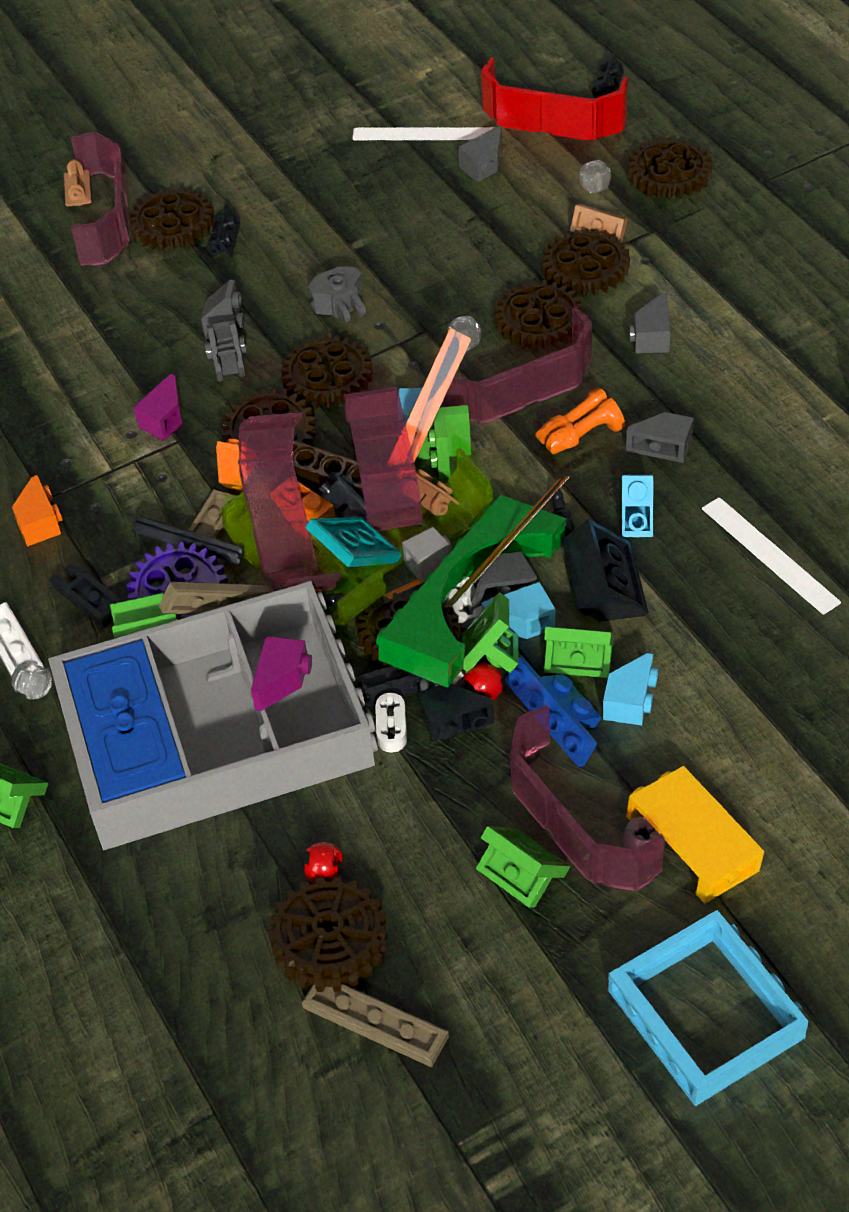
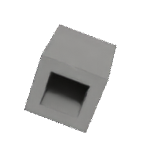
M434 527L402 542L404 564L420 582L425 580L430 572H434L440 565L442 558L446 554L449 555L453 550L449 539L446 536H441Z

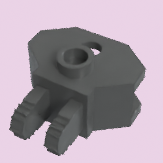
M336 267L316 275L309 284L308 291L313 296L310 306L315 314L333 315L334 318L340 317L344 323L351 321L350 312L355 311L360 317L366 315L365 305L361 301L364 295L362 273L357 267Z
M235 320L207 325L210 342L204 344L207 359H213L217 380L223 381V376L239 374L240 377H244L245 371L241 354L246 353L243 336L238 337Z

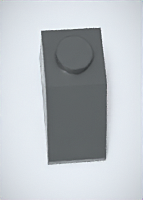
M498 126L458 147L459 168L477 182L498 172L502 154V128Z
M661 293L635 313L634 325H629V342H635V353L669 352L670 321L667 293Z
M663 412L630 425L627 428L626 451L684 463L692 441L694 418Z
M521 551L500 554L484 571L479 579L471 602L473 607L481 606L482 602L495 597L499 592L504 595L521 587L535 584L537 576Z

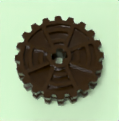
M324 877L316 878V883L312 885L306 881L300 883V890L297 892L289 890L285 893L286 901L277 902L275 905L277 915H271L270 927L273 928L269 930L270 940L273 942L271 944L272 955H277L275 963L278 969L286 968L284 974L289 981L297 978L299 987L304 989L309 985L315 984L317 992H323L326 987H332L333 991L337 992L341 991L342 984H349L351 987L359 985L358 978L363 976L368 979L373 975L372 966L381 965L383 957L380 953L387 951V941L385 940L387 937L385 912H380L382 909L380 900L371 899L372 891L367 887L360 890L356 881L351 880L348 884L342 883L341 877H334L331 882H326Z

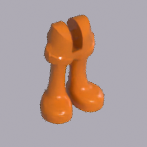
M597 387L587 394V398L563 416L556 415L544 423L535 436L554 455L577 446L579 439L598 425L606 424L610 430L619 432L625 428V420L616 402L612 398L608 399L605 391ZM589 414L588 416H586V417L583 418L582 420L578 421L579 419H581V418L584 417L585 415Z

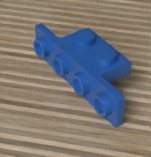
M518 657L519 664L511 673L508 672L505 677V683L577 767L585 766L597 746L596 740L586 729L596 727L602 717L595 711L590 701L580 694L573 686L572 681L564 674L540 677L523 657Z

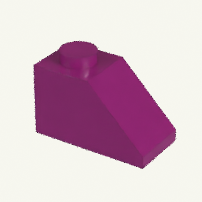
M276 637L265 638L251 687L255 710L262 711L302 688L305 674L309 675L312 669V655L307 654L305 640Z

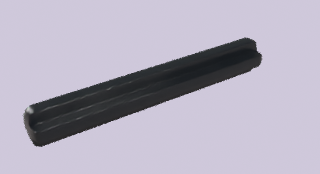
M138 516L133 524L134 532L167 543L170 542L176 546L181 541L186 549H189L195 543L197 552L206 548L209 556L216 555L217 558L228 562L240 564L245 556L244 548L143 516Z

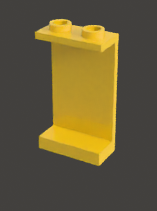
M684 766L673 772L668 771L662 774L657 781L646 787L641 786L635 789L629 796L626 817L632 820L643 815L699 877L696 895L704 904L760 871L764 850Z

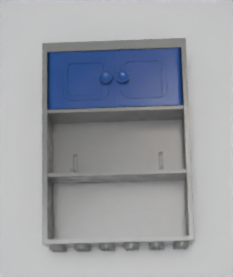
M311 581L48 658L89 811L103 851L375 766L373 752L378 751V747L373 734L375 726L370 712H364V697L360 687H354L355 676L350 662H344L345 651L341 639H335L333 635L336 633L331 615L326 616L325 612H323L326 610L322 592H315ZM276 637L305 640L307 654L312 655V669L309 675L305 674L302 688L262 711L255 710L251 687L265 638Z

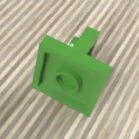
M468 405L439 408L416 457V460L431 459L432 468H438L439 479H450L449 457L471 455Z
M500 592L460 636L459 642L465 644L463 670L466 672L472 669L484 655H486L487 660L497 668L503 667L509 673L519 664L518 635L508 629L509 599Z
M164 593L110 605L114 626H112L114 639L179 620L178 614L162 613L159 604Z
M545 627L544 640H547L544 673L608 678L611 669L612 646H614L615 633Z
M0 763V823L11 828H20L30 796L45 795L48 782Z
M487 826L481 836V839L487 842L489 846L476 869L529 908L536 907L552 878H564L571 867L518 828Z

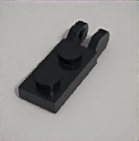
M71 563L65 567L68 577L72 579L71 583L66 582L58 575L50 578V582L57 592L103 628L113 622L110 605L124 602L86 571L82 572Z

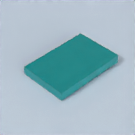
M362 517L310 519L305 527L347 567L394 564L402 556L395 546Z

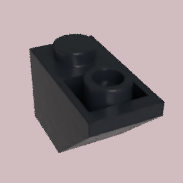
M450 684L448 688L441 685L418 692L420 714L432 742L440 739H449L456 734L469 730L482 729L494 723V709L491 698Z

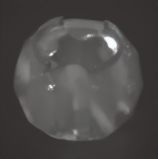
M600 160L585 163L580 168L578 176L580 185L590 193L606 189L611 180V172L607 164Z
M462 316L450 322L447 334L449 329L452 328L471 339L466 350L472 349L479 344L482 329L477 320L471 316Z
M31 660L17 665L12 674L11 684L15 692L18 691L27 695L26 698L39 699L50 690L53 676L49 668L46 669L37 665V661Z

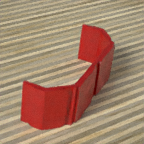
M492 57L481 71L483 110L491 119L495 118L497 125L530 132H546L556 136L587 141L613 135L623 131L627 121L628 78L624 77L618 91L595 99L500 85L495 79V58Z

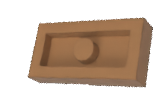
M577 204L570 231L574 232L577 229L580 233H584L585 229L588 228L590 233H594L598 229L600 235L609 232L610 239L618 237V243H622L628 218Z

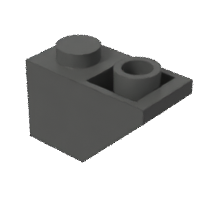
M235 280L227 281L206 300L201 318L205 339H209L207 325L235 320L238 336L240 329H244L245 314L240 312L241 292L236 290Z

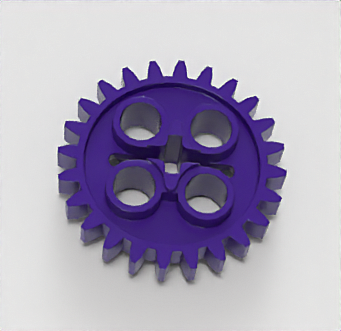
M181 541L178 549H173L169 542L167 543V551L163 552L156 546V555L154 557L145 553L146 563H135L139 572H130L129 574L133 582L127 583V589L130 593L127 595L129 601L165 593L171 582L170 577L165 571L167 568L172 571L176 582L228 584L227 575H223L225 573L223 565H217L216 555L208 558L209 555L206 548L197 553L195 543L187 550ZM184 568L192 569L186 574L179 573ZM156 581L164 582L158 587L151 586ZM178 614L179 620H180V619H183V618H187V617L193 616V615H197V614Z

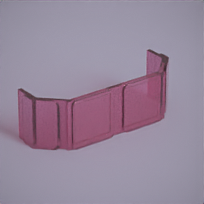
M97 132L84 133L83 135L71 136L75 157L81 162L83 170H89L90 175L103 173L115 179V207L95 223L71 226V231L80 266L90 264L103 265L116 257L122 248L128 247V242H130V223L127 208L129 207L128 178L121 147H118V143H113L109 138Z
M577 307L572 308V346L480 382L453 377L440 408L468 405L469 421H476L477 424L482 422L488 423L521 410L530 403L540 402L578 387L582 383V374L586 375L592 361V321L586 314L583 315Z
M397 386L345 394L343 399L346 421L350 423L361 478L367 522L377 531L423 524L416 469Z
M302 412L250 416L239 426V473L254 528L253 533L265 580L270 581L274 591L309 581L312 582L315 592L333 590L337 586L336 582L342 577L341 572L324 574L320 570L310 532L305 528L308 523L292 460L294 427L303 417Z
M545 705L536 711L531 710L518 717L512 740V751H510L511 786L515 796L543 829L547 828L554 836L557 846L586 880H591L594 885L601 882L608 887L638 891L649 884L656 875L662 872L664 836L660 834L637 849L596 844L525 762L526 757L550 744L549 707Z

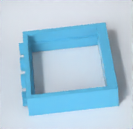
M718 910L609 973V993L694 1106H697L799 1043L806 1036L808 1020L801 1012L802 1006L798 1002L793 1003L785 993L781 980L775 974H770L762 965L758 952L752 946L747 947L740 938L735 924L729 925ZM713 941L783 1028L705 1076L637 986Z

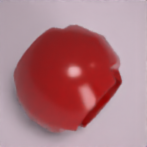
M479 662L472 669L464 673V682L466 684L464 689L491 698L493 701L502 693L503 685L500 681L502 676L492 664Z
M326 841L315 843L307 848L306 851H309V863L304 866L307 879L315 884L316 878L324 877L326 882H331L334 877H340L338 876V863H342L341 849L335 844Z

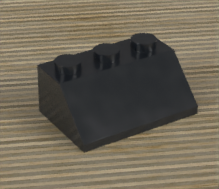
M587 519L562 539L565 559L570 572V582L576 599L575 605L580 613L588 615L599 622L640 617L649 613L630 541L590 519Z

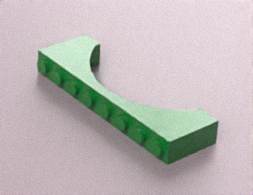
M500 495L492 505L489 504L482 517L472 523L469 532L463 538L458 539L449 555L446 554L442 558L438 568L428 574L425 583L420 589L413 591L407 604L402 609L399 608L396 611L389 625L379 631L376 639V644L379 646L378 660L448 688L463 669L465 644L458 642L450 631L444 619L443 605L451 591L482 565L534 506ZM540 509L500 554L521 551L525 558L544 556L551 559L563 544L562 539H564L566 518Z

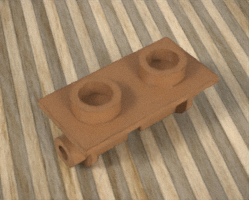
M72 159L67 164L68 173H64L66 207L91 203L89 170H83L81 162L77 159Z
M405 467V470L411 474L401 484L402 493L405 496L416 501L434 515L446 514L451 501L457 505L460 504L450 496L453 492L452 489L440 481L436 485L432 484L431 482L434 478L421 469L415 473Z

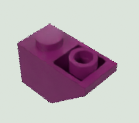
M173 374L167 376L133 407L138 428L163 441L183 424L180 396L176 378Z

